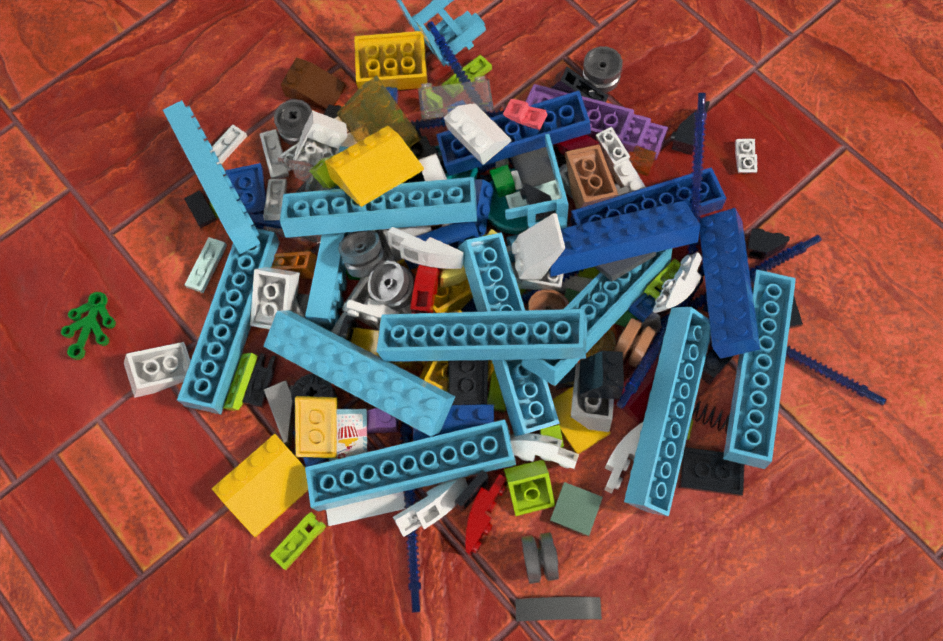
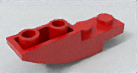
M419 264L411 300V314L433 313L440 268Z
M500 474L489 491L481 487L472 505L465 539L466 553L469 556L479 551L482 545L480 540L483 535L487 536L493 527L491 524L492 518L487 513L491 514L497 505L495 500L498 495L503 496L508 487L506 485L507 479Z

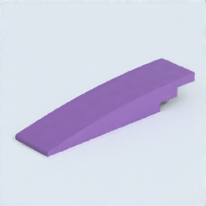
M534 84L526 102L530 106L569 93ZM581 96L590 120L591 133L586 134L587 136L596 140V134L612 127L627 152L657 160L667 135L668 127L651 123V118L636 115L633 109Z

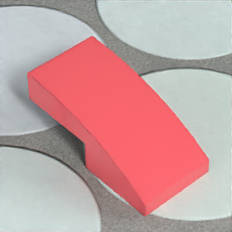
M510 99L503 113L505 117L517 123L540 130L548 115L546 110L530 107L527 102Z

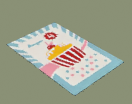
M337 409V452L339 453H337L336 458H329V461L367 453V409Z

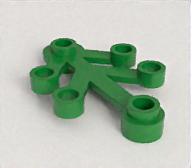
M102 292L92 293L87 303L68 312V317L77 322L64 326L61 329V334L65 338H72L75 331L82 328L77 343L70 345L67 350L68 356L74 360L84 358V346L91 329L96 336V342L100 346H106L109 343V337L103 333L96 319L98 311L103 318L102 323L106 328H114L116 321L109 315L105 307L108 303V298ZM89 311L88 316L81 319L82 314ZM105 337V340L100 342L101 338Z

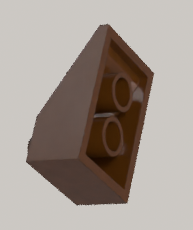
M296 57L283 79L281 87L285 97L302 100L308 105L326 111L329 104L336 105L346 84L315 64Z

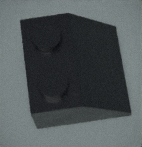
M601 351L580 360V397L621 399L624 388L623 352Z

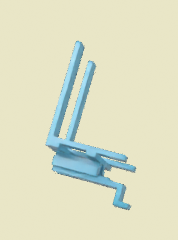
M395 0L414 31L422 32L425 44L443 66L447 64L449 67L454 63L451 58L463 48L467 47L470 50L474 47L472 41L486 31L485 23L477 13L471 15L466 11L463 15L453 20L444 8L454 0H432L428 6L412 17L402 0ZM438 13L443 20L428 31L424 24Z
M545 134V144L560 199L505 210L506 220L527 216V229L539 223L535 222L536 214L553 210L557 214L560 229L567 227L568 201L549 134ZM519 235L509 236L506 238L507 246L510 245V250L512 247V243L517 239ZM512 250L509 251L510 262H516Z

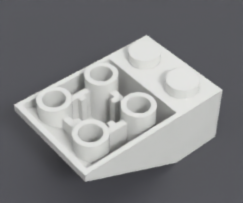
M312 110L304 126L291 165L309 171L322 158L338 154L340 146L343 145L347 137L346 123Z

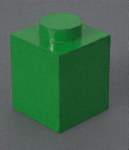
M508 165L490 170L492 183L498 198L506 197L516 192L515 183Z

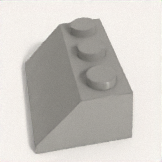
M576 363L571 417L589 430L609 432L613 417L614 399L580 397L579 363Z

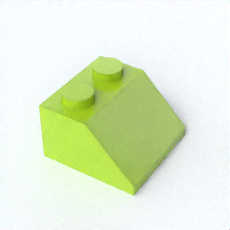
M544 460L504 469L515 516L555 506L549 472Z

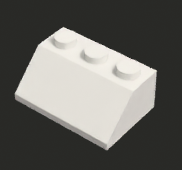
M475 103L459 105L444 117L447 129L482 165L511 142V139Z

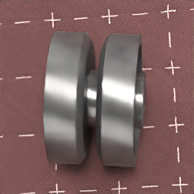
M600 46L593 48L584 58L582 77L604 93L612 91L620 82L623 62L620 54L610 47Z
M288 100L282 103L274 114V122L284 142L293 146L299 142L304 126L312 112L310 106L302 100Z
M373 230L350 233L339 243L338 250L348 273L353 277H368L374 267L381 262L387 261L379 236Z
M395 261L381 262L374 267L369 275V294L373 299L390 308H405L411 303L416 276L412 271Z
M551 532L539 535V548H537L535 538L532 535L521 537L529 584L540 583V568H543L547 581L559 579L557 551Z

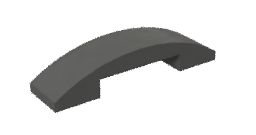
M600 597L515 599L516 622L602 620Z

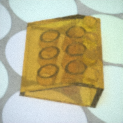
M377 75L362 85L337 112V115L342 122L346 123L347 129L357 143L386 126L397 132L408 147H411L421 139Z

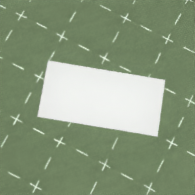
M399 492L327 509L328 525H337L406 509L404 493Z

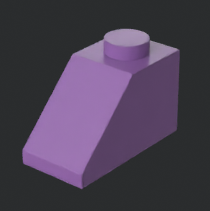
M379 408L367 411V433L399 432V420Z

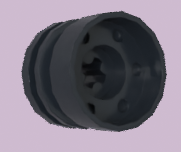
M308 374L295 382L291 393L294 406L296 396L312 397L313 393H316L314 397L337 398L338 408L339 399L329 381L315 374Z

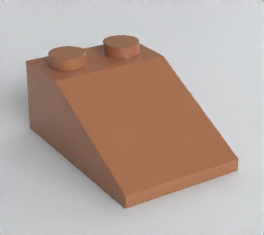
M600 145L565 152L571 195L577 209L618 196Z

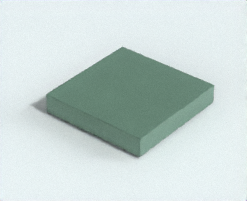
M564 482L550 522L589 537L603 497Z

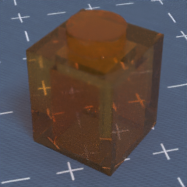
M636 145L634 151L629 152V161L637 173L648 176L657 152Z

